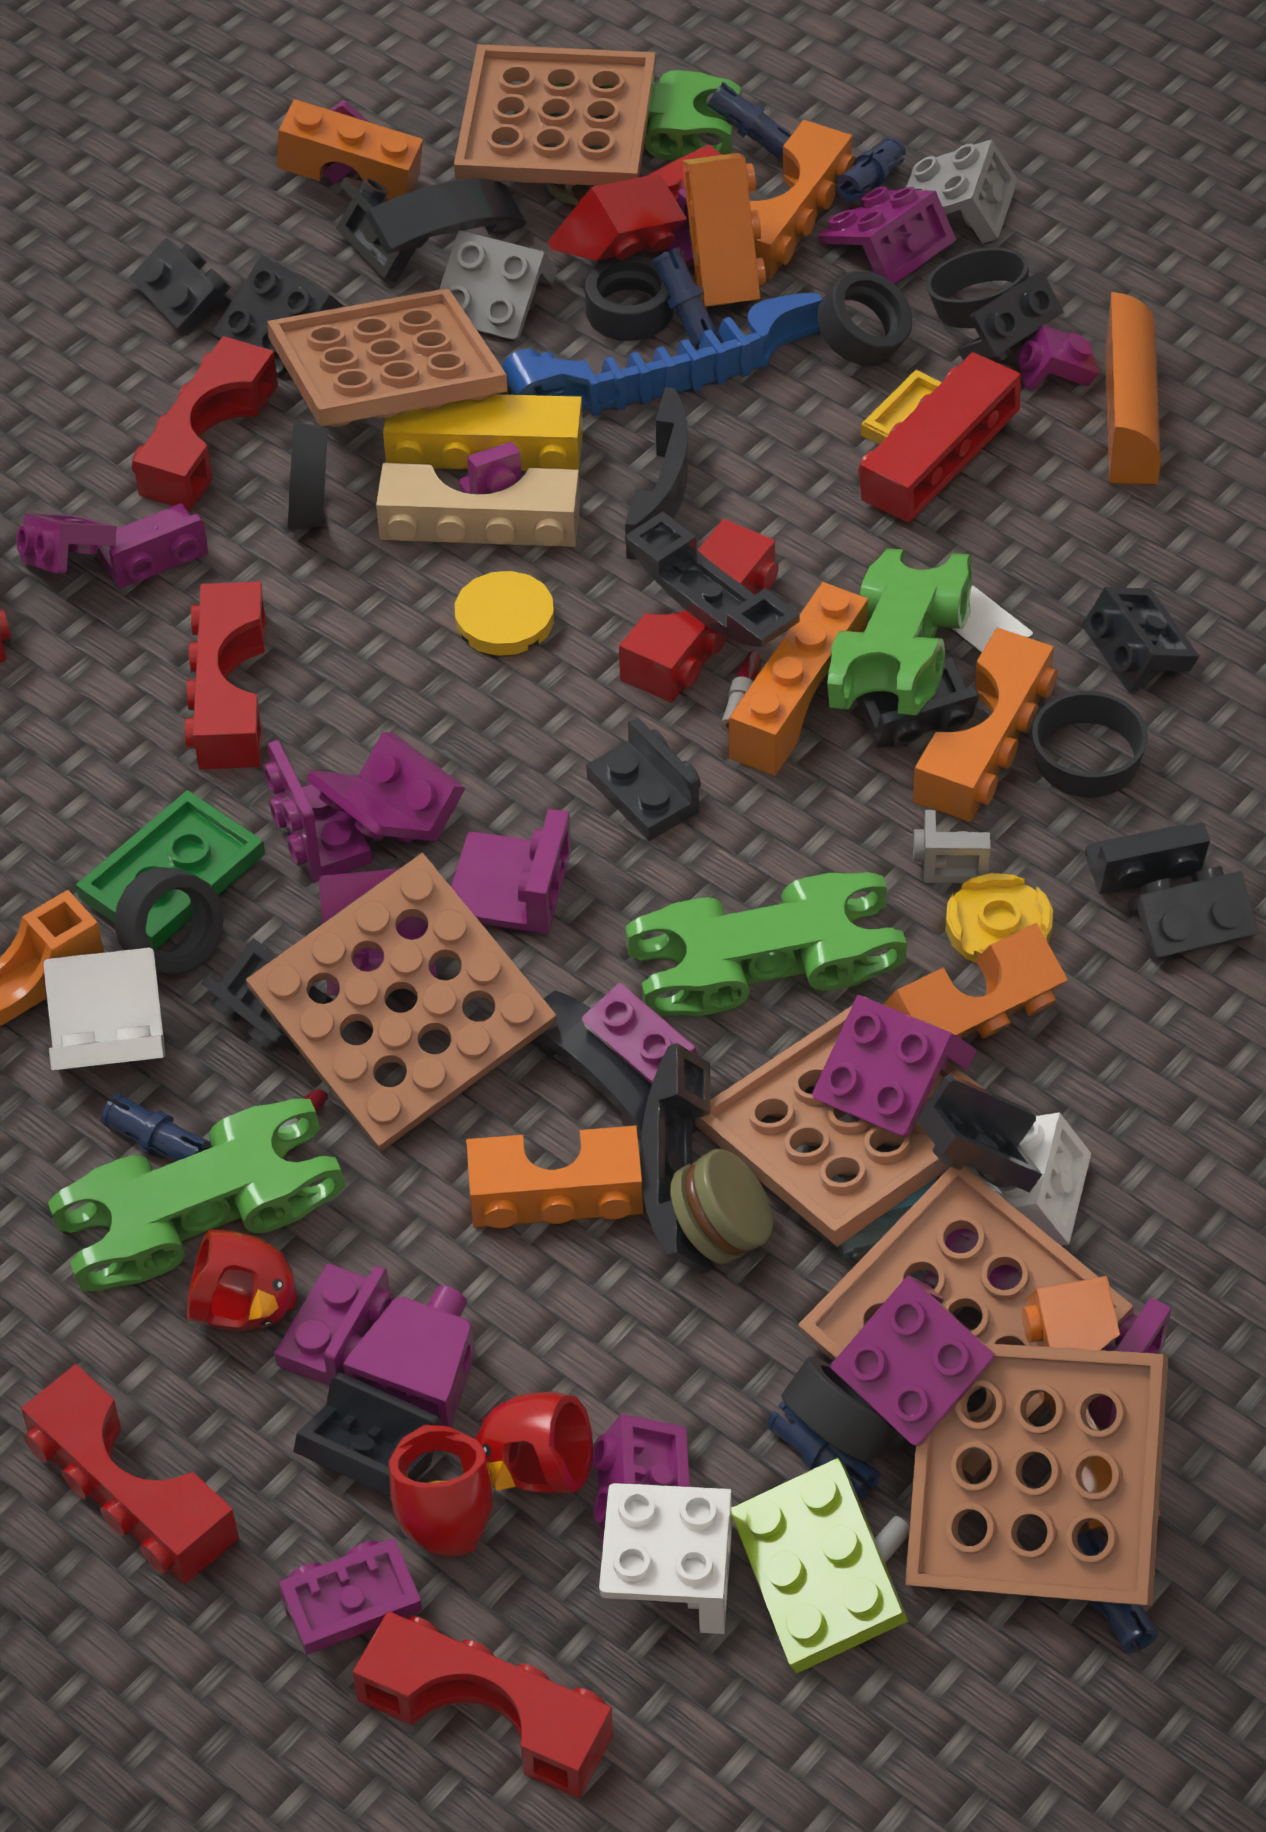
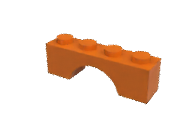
M803 119L784 144L783 182L791 187V189L775 198L750 201L751 211L757 210L759 214L761 238L755 239L754 244L756 258H763L766 279L771 280L782 264L786 265L789 263L795 246L803 236L807 237L811 233L817 216L823 209H828L831 206L836 193L835 185L839 184L836 182V179L851 169L856 159L852 155V135Z
M825 582L820 584L800 613V622L789 629L729 716V759L776 776L799 742L808 706L820 682L829 672L831 646L838 632L865 631L868 617V598Z
M996 627L977 660L975 688L979 694V700L986 705L992 714L981 724L967 730L935 732L915 766L914 803L968 822L972 821L981 804L989 805L996 791L997 775L1000 769L1010 768L1018 748L1017 739L1021 732L1028 734L1033 727L1038 713L1039 700L1041 697L1048 699L1053 692L1058 676V670L1052 668L1054 646Z
M69 890L64 891L22 916L15 939L0 957V1026L47 999L43 966L46 959L104 953L98 922Z
M1107 1276L1037 1288L1027 1298L1029 1306L1022 1307V1322L1026 1338L1029 1343L1037 1342L1039 1347L1101 1350L1120 1335ZM1048 1392L1038 1393L1042 1402H1050L1054 1418L1056 1413L1054 1398ZM1087 1407L1086 1420L1089 1426L1095 1431H1100L1092 1420ZM1104 1458L1090 1460L1082 1470L1083 1485L1091 1493L1104 1491L1112 1481V1468ZM1091 1520L1082 1525L1078 1534L1082 1532L1088 1533L1092 1529L1106 1530V1527L1099 1520Z

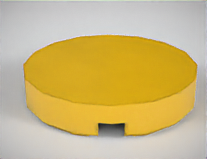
M515 571L491 572L473 579L461 589L454 603L456 630L459 635H463V637L468 639L469 646L477 651L495 656L517 655L528 651V645L535 643L538 639L540 644L548 637L554 625L553 597L546 586L531 575Z
M989 873L969 879L962 884L961 890L955 896L952 894L947 902L945 931L952 947L967 960L977 963L976 959L990 944L1034 923L1038 924L1046 941L1049 942L1052 933L1053 909L1046 894L1037 886L1035 891L1032 887L1025 885V879L1013 874Z

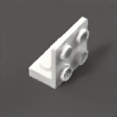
M142 948L52 958L44 961L43 966L53 1046L49 1048L51 1070L147 1060L166 1056L153 949Z
M1059 1112L1036 1116L1035 1123L1019 1144L1043 1174L1030 1193L1010 1184H1007L1005 1188L994 1186L980 1176L976 1169L964 1166L1062 1246L1069 1245L1091 1152Z
M611 1484L608 1489L599 1583L601 1597L688 1603V1609H699L700 1633L725 1634L732 1537L731 1489Z

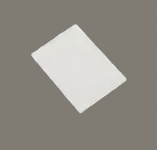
M972 586L971 612L964 628H952L981 652L984 650L996 627L1025 637L1033 635L1030 629L975 586Z

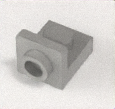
M925 810L924 829H914L913 861H923L924 883H965L973 877L989 873L990 832H936V810Z

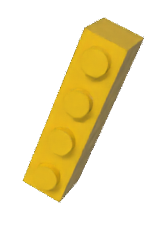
M491 394L490 397L483 400L465 399L445 403L442 407L436 409L418 408L398 412L393 417L385 418L383 438L386 463L432 465L433 469H468L467 456L512 441L520 451L521 471H528L529 468L571 469L579 471L583 437L582 398L572 396Z

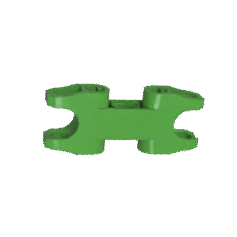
M673 70L664 73L659 83H653L644 142L645 148L656 158L676 160L708 145L702 142L699 138V133H710L719 136L722 140V143L711 146L721 155L731 154L732 126L726 122L727 119L706 106L708 103L707 97L715 93L722 82H725L740 96L741 87L729 79L701 72ZM567 83L556 84L557 87H564L570 85ZM611 85L600 86V88L602 89H609L614 87ZM512 111V115L519 113L518 111ZM562 113L550 114L551 117H559L565 115ZM607 115L595 116L596 119H605L610 117Z
M888 548L870 565L860 590V596L868 598L867 621L869 623L864 632L839 631L831 646V663L827 682L829 708L849 709L855 699L865 693L886 691L898 696V714L917 715L924 705L935 695L943 675L945 663L943 639L934 638L938 627L963 629L971 612L970 595L973 577L970 554L953 553L945 564L937 568L918 570L905 566L906 551L904 549Z
M870 872L826 873L805 877L789 884L781 895L783 904L725 915L722 903L717 899L707 897L673 903L663 909L638 917L625 926L626 947L629 957L638 960L668 959L679 964L672 969L655 973L643 981L642 1001L660 1017L704 1016L728 1011L743 1004L750 993L748 984L806 973L811 987L816 990L828 991L859 985L873 977L891 972L906 962L907 942L903 931L888 927L865 929L857 927L852 923L861 918L873 916L886 907L887 886L884 877ZM872 891L864 897L849 899L858 892ZM651 932H664V934L651 939H640ZM891 948L887 953L883 955L873 957L867 956L876 951ZM679 991L674 996L658 998L659 995L665 992Z
M290 1099L274 1104L253 1106L217 1122L209 1132V1142L212 1147L210 1149L153 1170L151 1163L145 1157L128 1156L93 1169L81 1179L57 1192L48 1201V1205L59 1232L67 1231L72 1233L95 1226L110 1228L102 1240L81 1250L70 1261L81 1291L94 1292L124 1285L140 1284L175 1269L185 1257V1248L182 1241L239 1218L242 1219L248 1231L266 1233L302 1219L312 1210L337 1196L346 1185L336 1157L319 1156L301 1162H291L283 1159L289 1150L307 1142L321 1129L311 1100ZM301 1118L298 1122L294 1124L280 1127L285 1122L291 1119ZM327 1178L316 1186L306 1187L319 1179ZM89 1202L75 1210L66 1211L77 1203ZM111 1264L109 1267L101 1271L91 1272L93 1269L99 1266Z

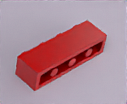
M972 352L958 367H953L947 373L944 381L930 395L927 394L922 397L916 409L902 423L899 422L894 425L888 437L874 451H869L865 454L858 468L861 500L910 523L1020 410L1021 374Z

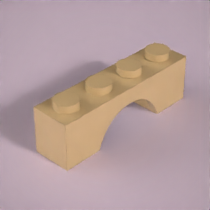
M383 463L376 503L380 540L575 547L580 510L579 471L571 469L529 468L517 483L507 489L490 494H468L445 485L437 477L432 465Z

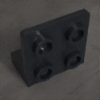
M262 254L213 332L220 339L222 336L273 350L276 372L282 376L287 372V369L269 339L267 321L345 306L326 291Z

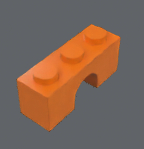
M294 99L278 130L277 168L320 181L328 162H341L356 170L362 181L364 178H370L385 187L388 191L386 197L391 200L414 190L420 177L423 139Z
M1034 923L990 944L976 959L986 980L985 996L972 997L960 992L953 985L943 967L897 989L883 1005L949 1031L960 1039L977 1031L981 1038L984 1039L1009 1026L1011 1022L1008 1016L1022 1009L1026 1011L1028 1016H1031L1054 1004L1057 1001L1054 993L1068 979L1038 924Z
M636 1126L580 1130L581 1150L578 1157L570 1165L556 1170L543 1169L529 1161L524 1151L523 1135L466 1139L473 1228L486 1226L507 1228L514 1224L536 1222L561 1224L573 1219L598 1217L620 1219L627 1215L643 1214L642 1177Z

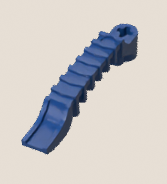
M799 293L761 301L751 307L748 312V326L752 331L751 334L744 335L734 321L727 317L721 322L718 332L719 340L712 330L709 329L704 331L701 336L699 350H695L690 341L686 339L680 342L676 356L670 357L665 347L661 346L656 348L652 362L646 364L638 351L630 353L627 366L624 369H619L612 356L605 358L601 373L594 375L586 359L581 361L556 359L552 352L539 354L533 349H523L512 353L505 359L502 368L507 374V386L512 395L581 397L582 409L590 411L592 416L599 415L601 410L616 407L619 411L625 409L626 404L639 401L643 405L650 403L651 399L663 396L665 387L675 388L677 392L692 388L696 392L702 390V386L717 381L720 385L726 383L729 377L739 374L746 377L751 375L752 369L768 366L772 355L782 345L821 332L817 316L818 306L823 298L818 293Z

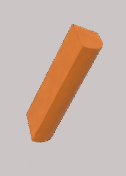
M1111 292L1105 347L1109 483L1158 484L1161 456L1155 319L1150 309L1140 300L1130 295Z

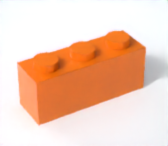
M739 153L682 160L696 286L701 285L704 291L701 298L705 306L760 299L759 286L766 285V272L763 258H756L754 240L761 238V226L757 210L751 211L749 192L756 191L753 164H746L745 156Z

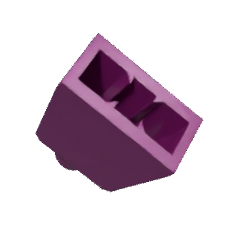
M445 1285L438 1286L435 1289L427 1305L406 1297L394 1299L346 1358L343 1364L345 1374L437 1415L440 1420L439 1426H449L452 1428L475 1353L473 1325L467 1319L460 1317L467 1305V1299L458 1290Z

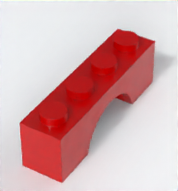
M222 336L212 352L205 354L199 370L189 383H185L181 387L178 398L167 414L160 416L152 435L144 446H139L134 453L132 471L135 473L139 496L172 506L182 503L186 510L191 511L213 480L208 445L200 438L208 429L222 421L236 417L257 416L278 387L273 350Z
M726 519L719 523L698 549L701 555L754 595L764 588L769 590L776 580L779 566L775 563V540ZM686 610L674 614L645 613L619 645L620 680L673 703L685 687L689 688L695 683L701 666L711 654L716 655L720 652L727 637L706 626Z
M261 582L201 584L200 605H191L192 634L198 635V642H189L191 673L196 672V679L187 680L188 709L194 710V718H185L186 748L196 750L199 770L261 767L262 724L257 694L241 690L226 679L239 664L265 653L266 611Z
M77 1364L73 1365L21 1407L28 1431L23 1437L34 1455L44 1463L52 1459L63 1470L62 1476L72 1491L82 1499L90 1495L101 1506V1513L110 1527L121 1536L129 1532L141 1544L140 1550L146 1560L159 1573L164 1574L169 1570L186 1585L239 1539L233 1508L194 1472L167 1480H148L128 1474L111 1460L113 1446L122 1431L115 1400Z
M387 1611L352 1672L357 1701L411 1725L427 1713L454 1703H475L499 1712L512 1723L521 1738L524 1775L579 1799L583 1795L613 1738L612 1707L606 1705L605 1701L594 1692L584 1688L571 1690L550 1681L544 1672L532 1665L519 1664L515 1666L495 1657L487 1647L476 1641L463 1640L460 1642L439 1633L434 1625L417 1616H409L406 1619Z

